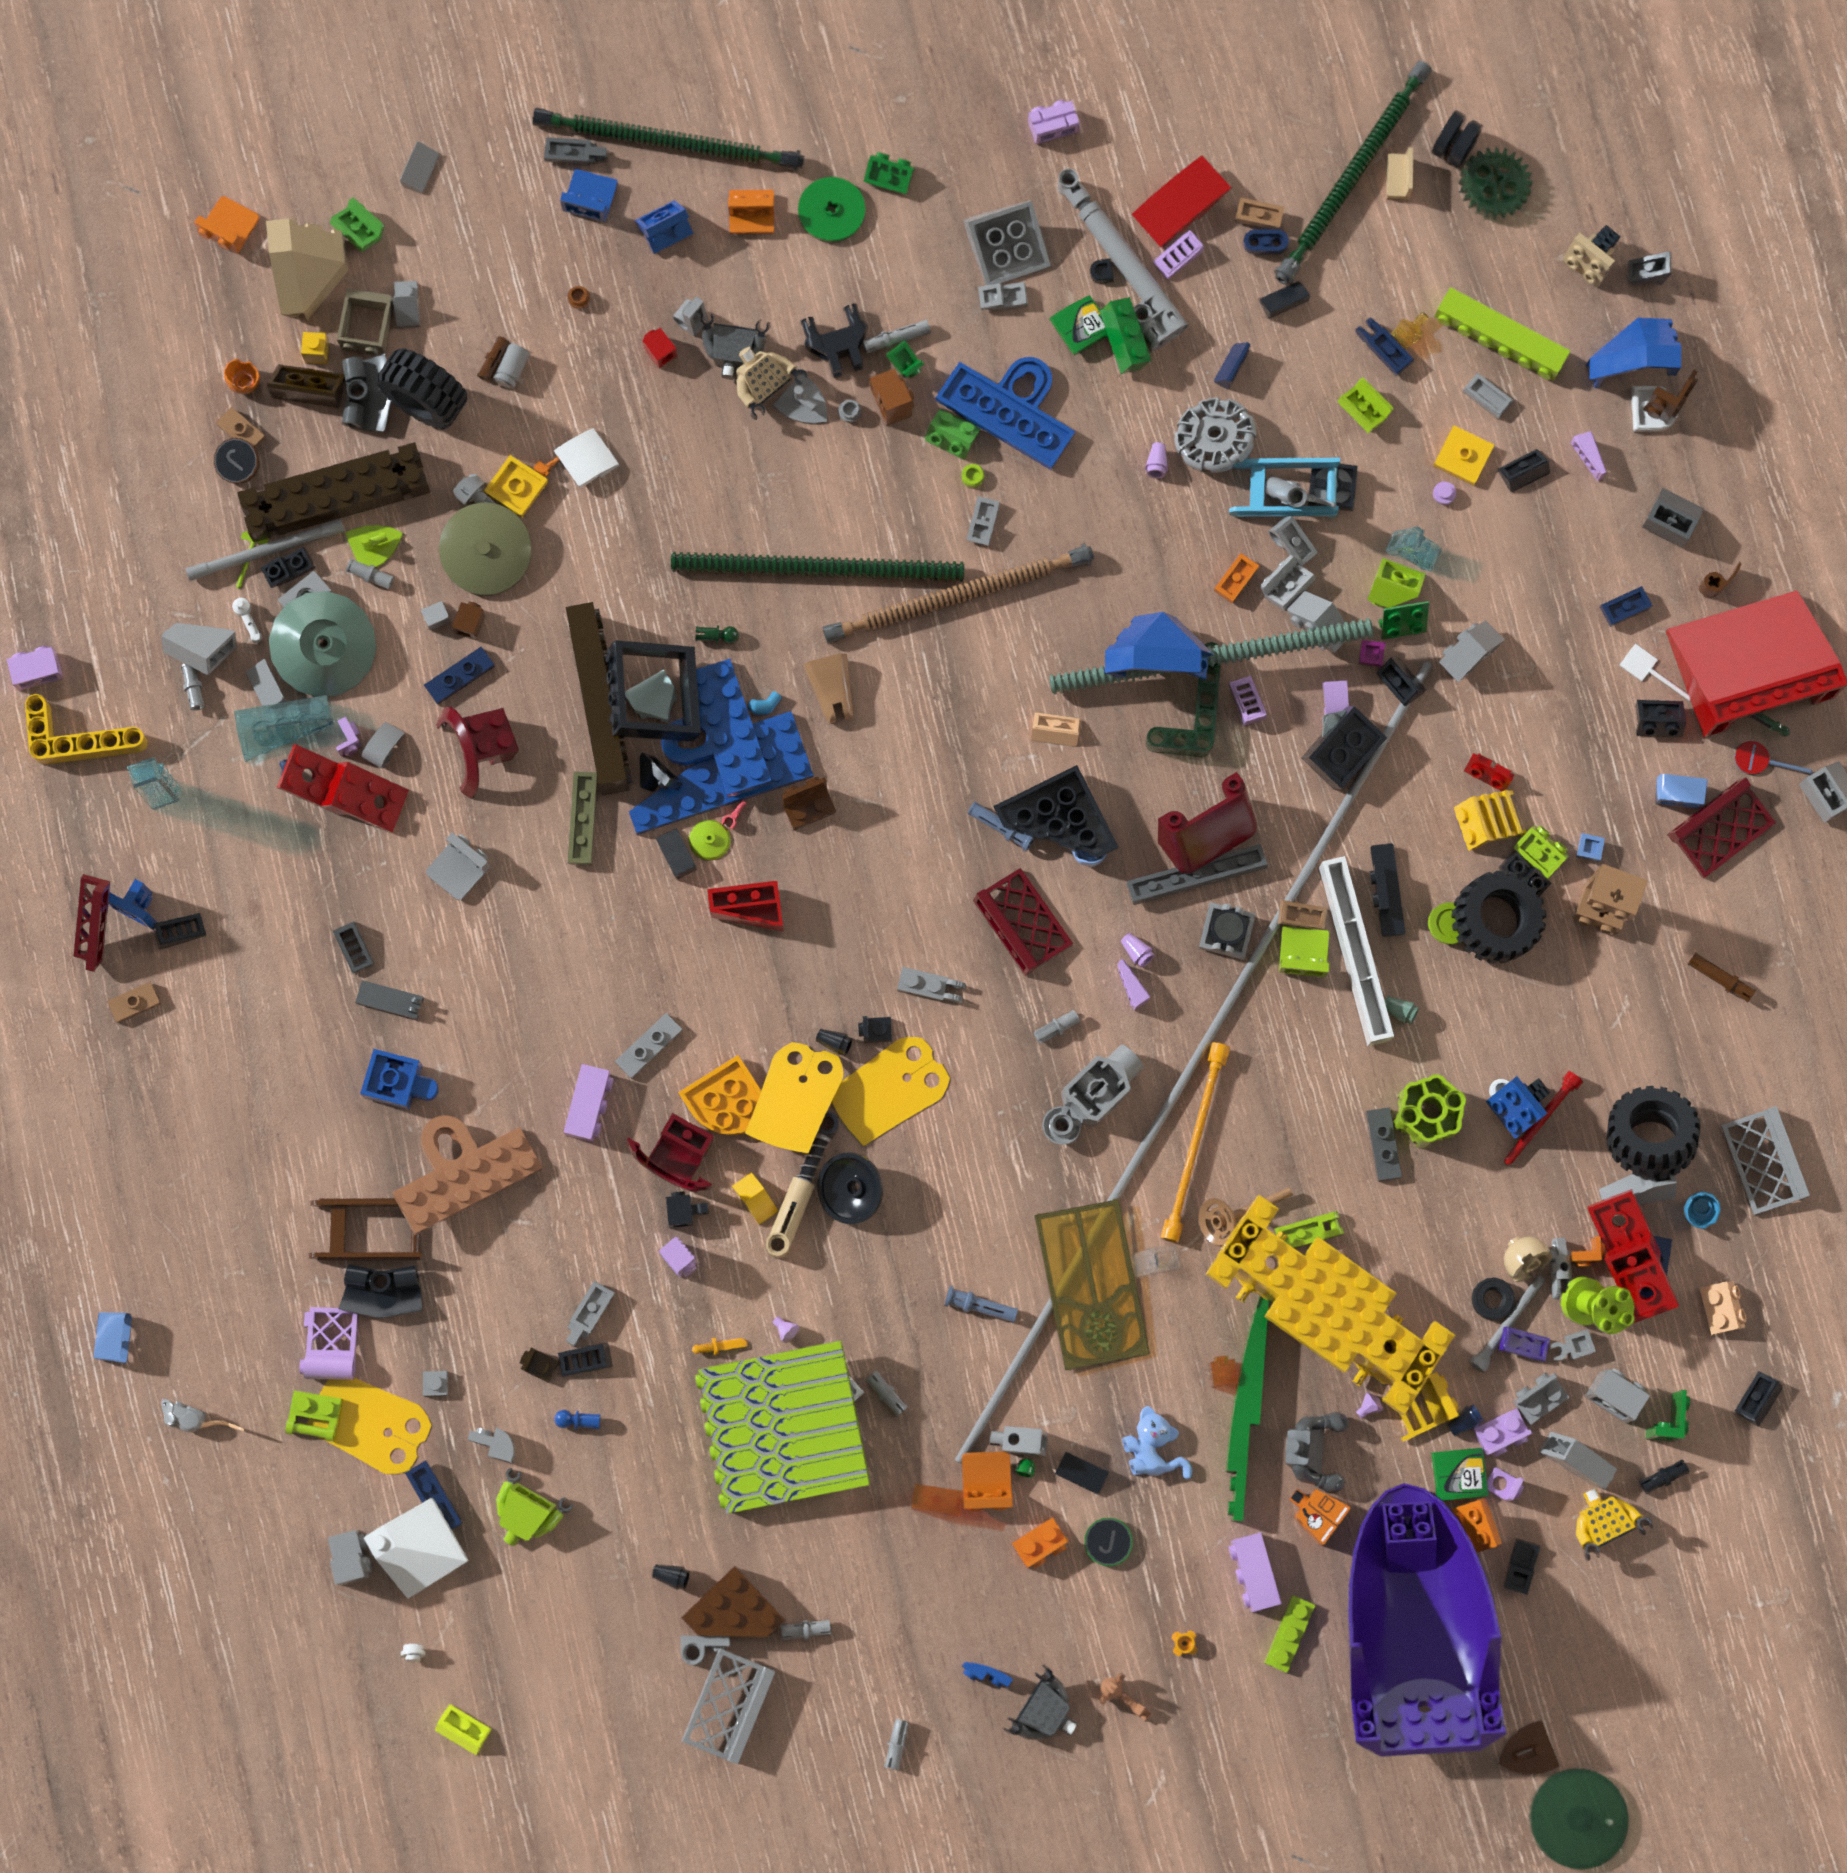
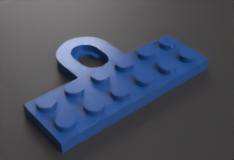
M1024 357L1016 360L999 384L959 361L935 397L936 402L1049 470H1052L1075 435L1073 429L1038 409L1049 393L1052 384V374L1049 367L1038 358ZM1032 373L1036 377L1033 394L1026 398L1018 397L1012 390L1013 384L1025 374Z
M727 659L696 669L700 730L706 734V741L697 748L682 749L678 746L679 741L661 739V746L665 756L671 762L678 765H690L714 757L727 798L772 784L731 660ZM683 718L673 721L670 725H683Z

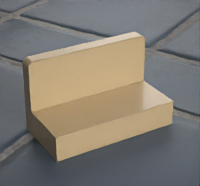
M1408 148L1406 154L1387 155L1386 199L1409 200L1413 190V148Z

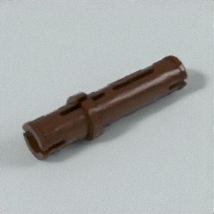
M1696 952L1687 964L1723 986L1726 992L1729 993L1731 991L1747 1003L1756 992L1755 989L1738 980V976L1730 975Z

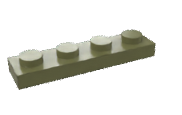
M574 771L568 864L592 865L598 779L596 772Z

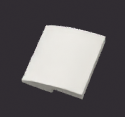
M594 428L574 437L554 450L580 489L598 476L602 478L619 466Z

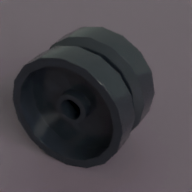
M1455 110L1439 134L1431 154L1442 159L1452 149L1448 157V163L1459 169L1475 147L1483 125L1472 120L1462 130L1466 122V115Z

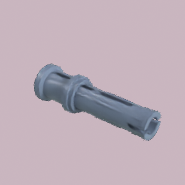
M976 801L968 811V815L1005 836L1006 841H1013L1023 847L1025 852L1028 851L1035 839L1026 835V832L1014 828L1013 830L1004 828L997 814L986 809Z
M951 1285L949 1286L944 1303L946 1307L949 1305L963 1309V1312L973 1310L1011 1321L1012 1323L1015 1322L1018 1308L976 1297L971 1291L966 1293L956 1290Z

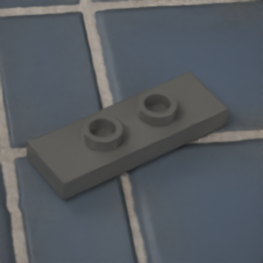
M1390 1107L1366 1111L1377 1181L1402 1178Z

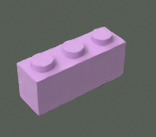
M584 1064L581 1065L563 1132L565 1136L593 1142L594 1137H599L602 1125L598 1123L600 1114H605L608 1103L604 1099L606 1092H611L614 1081L609 1070Z
M1261 1532L1232 1540V1546H1228L1232 1561L1236 1560L1238 1570H1235L1238 1583L1244 1586L1245 1593L1242 1594L1245 1608L1250 1607V1611L1254 1612L1281 1604Z

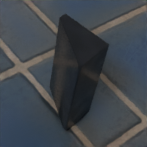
M1298 281L1259 298V302L1268 319L1308 302L1310 294L1302 283Z
M1536 449L1498 468V472L1511 492H1515L1550 474V465L1544 455Z
M1391 657L1376 673L1403 706L1409 705L1426 691L1425 687L1398 657Z
M1758 1371L1734 1412L1759 1427L1783 1389V1386L1778 1380Z
M1066 1451L1055 1472V1475L1099 1495L1109 1474L1108 1471Z

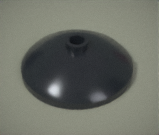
M852 1152L841 1153L829 1159L822 1167L817 1182L818 1197L824 1210L836 1221L844 1224L861 1223L871 1218L881 1204L883 1197L882 1178L876 1166L865 1156ZM856 1183L860 1186L859 1191L856 1189Z

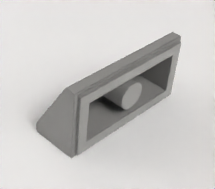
M417 141L400 177L401 185L423 194L440 153Z
M265 659L246 672L266 713L287 703Z

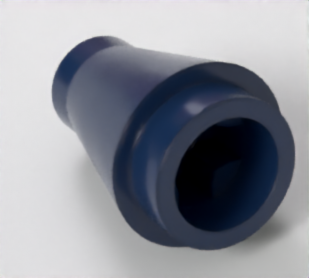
M1473 1404L1470 1407L1466 1406L1458 1414L1459 1416L1455 1417L1447 1426L1453 1435L1457 1436L1481 1426L1480 1423L1484 1419Z

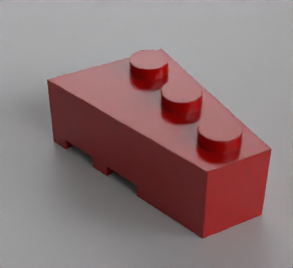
M778 881L707 889L711 918L784 932Z

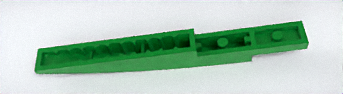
M1260 1295L1251 1320L1240 1365L1227 1446L1225 1472L1235 1473L1234 1477H1230L1229 1491H1233V1501L1228 1502L1227 1515H1230L1231 1521L1242 1522L1244 1515L1250 1425H1260L1268 1320L1264 1316L1268 1312L1269 1300H1265Z

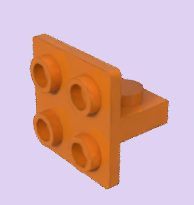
M774 190L729 191L730 234L774 233Z
M1486 1497L1450 1509L1462 1525L1476 1553L1502 1544Z

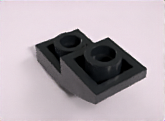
M301 547L284 558L278 557L262 566L261 570L269 586L274 588L292 581L316 567L307 549Z
M1513 851L1498 867L1500 870H1504L1505 874L1511 871L1517 873L1518 879L1522 877L1528 879L1529 882L1527 884L1538 889L1536 892L1538 898L1552 884L1517 851Z

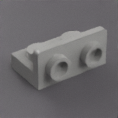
M1546 1372L1535 1379L1537 1384L1531 1389L1525 1386L1515 1393L1518 1398L1512 1402L1529 1425L1570 1398L1556 1379L1558 1377L1556 1373L1548 1375Z

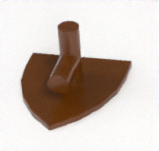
M1542 1720L1520 1729L1510 1738L1502 1751L1498 1764L1511 1771L1523 1774H1540L1560 1767Z

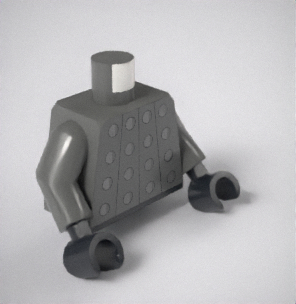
M702 312L700 317L701 323L704 324L702 327V340L708 357L714 359L715 366L723 367L722 378L733 380L736 369L744 364L739 353L747 347H750L754 354L760 351L763 352L767 337L765 333L770 330L771 324L768 322L765 330L760 327L761 319L756 323V329L714 323L712 327L714 314L711 312L712 319L705 321Z
M1042 1665L1045 1668L1043 1675L1040 1676L1037 1672L1035 1673V1676L1040 1680L1017 1718H1007L1012 1721V1727L1010 1729L1003 1728L1005 1732L1013 1735L1016 1734L1027 1740H1044L1049 1735L1053 1736L1057 1728L1069 1736L1075 1729L1077 1723L1065 1716L1070 1709L1067 1691L1063 1683L1046 1665Z

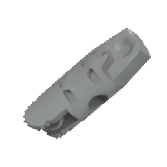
M1565 1238L1552 1239V1250H1550V1253L1553 1257L1550 1261L1553 1299L1561 1297L1560 1282L1564 1281L1566 1293L1569 1288L1567 1285L1573 1280L1570 1250H1567Z

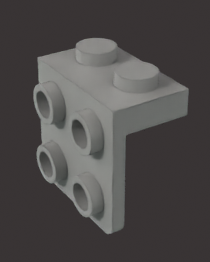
M452 832L446 838L448 846L426 869V874L452 897L461 901L491 867L487 861L488 856L480 849L474 851L469 846L470 841L462 834L456 836Z

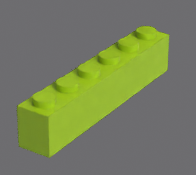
M1451 287L1434 316L1440 324L1451 326L1457 329L1461 335L1465 337L1470 336L1478 340L1480 345L1495 349L1502 357L1512 358L1521 367L1530 368L1538 372L1539 376L1544 379L1555 380L1571 351Z

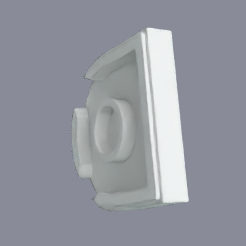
M1632 386L1633 432H1660L1668 429L1675 422L1676 418L1672 416L1665 423L1660 419L1650 417L1643 410L1657 386Z

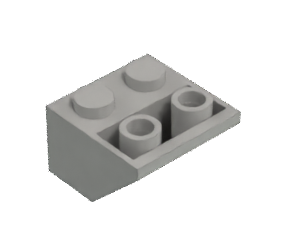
M1839 761L1825 766L1805 778L1799 784L1824 823L1847 811V772Z

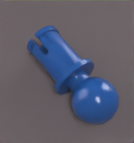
M564 1409L558 1411L554 1417L555 1424L562 1429L568 1428L571 1424L575 1425V1430L578 1427L597 1430L600 1428V1414L579 1413L576 1410V1414L572 1415L571 1412Z

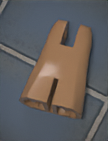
M840 653L805 663L803 665L827 722L829 724L836 723L833 704L841 703V710L845 720L853 718L847 654Z

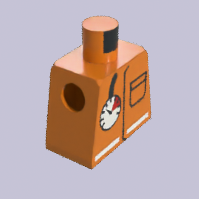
M1297 1488L1289 1498L1292 1503L1300 1508L1294 1515V1518L1320 1546L1325 1544L1351 1509L1348 1505L1317 1489L1313 1490L1308 1497Z

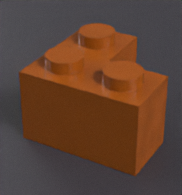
M895 368L869 378L871 391L886 426L912 416L914 394L911 387L906 388L902 375H897Z

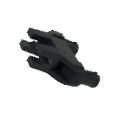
M856 303L851 304V309L849 305L843 308L849 326L821 335L818 333L814 317H808V323L806 318L800 321L806 337L804 342L805 348L815 356L828 362L833 378L842 376L839 359L849 356L854 372L863 369V361L859 349L862 345V340L866 336L868 325L862 321Z

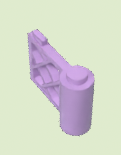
M310 1307V1312H305L304 1327H308L305 1359L300 1360V1374H304L305 1379L354 1380L359 1314L343 1311L339 1308ZM315 1314H326L331 1320L320 1329L315 1324ZM342 1315H353L352 1323L345 1330L337 1323V1320ZM334 1323L342 1332L330 1341L323 1332ZM320 1335L329 1343L322 1350H312L313 1341ZM345 1335L351 1341L350 1351L339 1350L334 1344Z

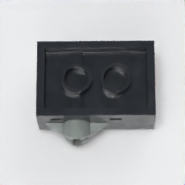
M1349 706L1343 711L1324 715L1322 718V735L1301 757L1333 789H1342L1387 739L1355 706Z

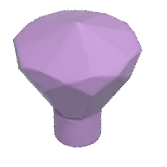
M779 1316L773 1321V1324L778 1328L780 1339L784 1343L793 1339L800 1328L797 1324L786 1322Z
M1368 1392L1364 1397L1362 1407L1356 1413L1363 1419L1367 1414L1381 1412L1383 1407L1380 1399Z

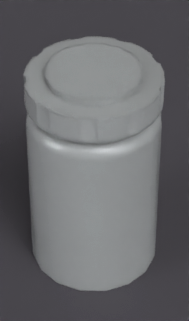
M509 344L497 374L494 376V380L503 387L514 389L529 358V351L519 345Z

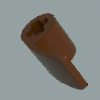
M1740 561L1727 581L1720 573H1708L1700 583V593L1706 598L1716 597L1735 577L1741 567Z

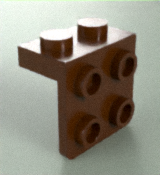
M1695 369L1692 371L1677 397L1657 386L1643 410L1650 417L1660 419L1665 423L1669 421L1671 416L1676 418L1698 381L1695 378L1698 371Z

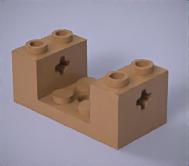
M1602 864L1584 884L1573 918L1578 920V923L1583 926H1596L1605 934H1618L1622 930L1624 921L1632 920L1636 916L1648 880ZM1599 912H1602L1604 916L1600 917Z

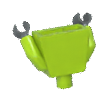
M509 1468L506 1471L508 1480L503 1483L496 1497L497 1514L500 1517L499 1525L508 1530L504 1541L509 1545L516 1546L520 1538L529 1541L532 1536L539 1538L552 1531L563 1518V1513L571 1511L573 1503L568 1509H564L561 1503L566 1497H563L558 1503V1509H555L556 1505L518 1483L522 1478L520 1471L516 1478H510L513 1469Z

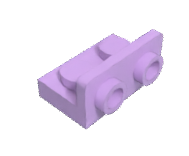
M1517 1408L1473 1429L1485 1455L1492 1453L1494 1457L1506 1452V1446L1512 1443L1516 1447L1529 1441L1527 1436L1532 1434L1531 1430L1527 1429Z

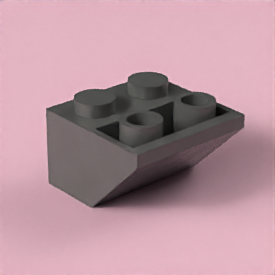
M1662 488L1642 528L1683 548L1693 533L1704 508Z

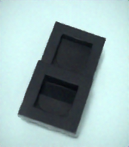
M1516 1538L1505 1577L1504 1588L1528 1594L1540 1545Z

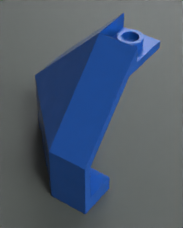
M1636 318L1590 357L1586 366H1590L1589 380H1594V388H1599L1604 378L1645 368L1667 369V375L1676 376L1681 369V344L1676 342L1678 335L1676 330L1671 328L1673 326L1672 319Z
M1165 612L1135 616L1130 621L1131 625L1128 628H1124L1117 636L1115 644L1110 645L1105 650V673L1116 678L1126 677V671L1145 670L1187 673L1204 680L1207 679V656L1214 655L1177 617Z

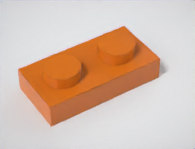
M1240 553L1216 585L1214 592L1233 604L1256 573L1259 565Z

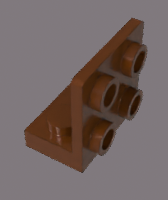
M814 777L808 780L806 785L799 788L792 786L782 794V804L793 831L836 813V809L827 791L825 777L821 779Z

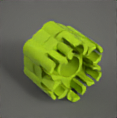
M1434 1074L1429 1078L1410 1082L1397 1096V1098H1400L1397 1101L1399 1111L1393 1120L1394 1128L1396 1130L1400 1128L1401 1133L1409 1134L1412 1142H1417V1148L1424 1149L1438 1140H1450L1460 1131L1466 1098L1461 1091L1446 1081L1442 1075ZM1424 1102L1435 1104L1439 1109V1117L1436 1119L1427 1118L1422 1112V1104Z

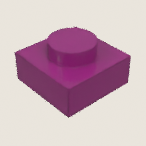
M1362 640L1358 664L1382 667L1385 643Z

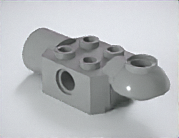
M1121 1044L1107 1058L1096 1056L1063 1088L1061 1096L1064 1106L1054 1107L1044 1116L1042 1127L1046 1137L1056 1144H1069L1076 1140L1080 1134L1082 1124L1095 1127L1128 1095L1131 1090L1129 1082L1144 1069L1142 1062L1135 1053ZM1063 1122L1066 1124L1067 1130L1061 1132L1056 1129L1055 1124Z

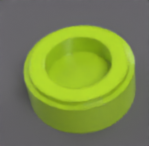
M977 464L965 466L961 474L963 484L969 488L979 487L984 481L983 469Z

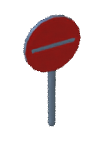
M1756 741L1742 743L1735 752V763L1746 774L1756 775L1767 768L1768 764L1809 774L1813 772L1812 769L1769 760L1767 748Z

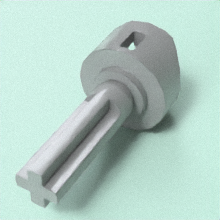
M470 474L469 477L463 478L453 490L456 498L464 505L472 501L475 504H496L485 493L481 492L485 482L476 474Z

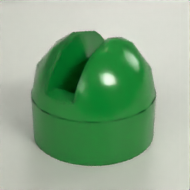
M1028 1458L1021 1459L1016 1465L1015 1473L1027 1478H1033L1035 1465L1033 1461Z

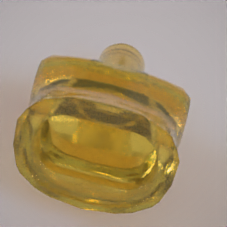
M1421 312L1413 321L1402 319L1390 333L1405 350L1422 337L1423 333L1419 327L1428 319L1427 314Z

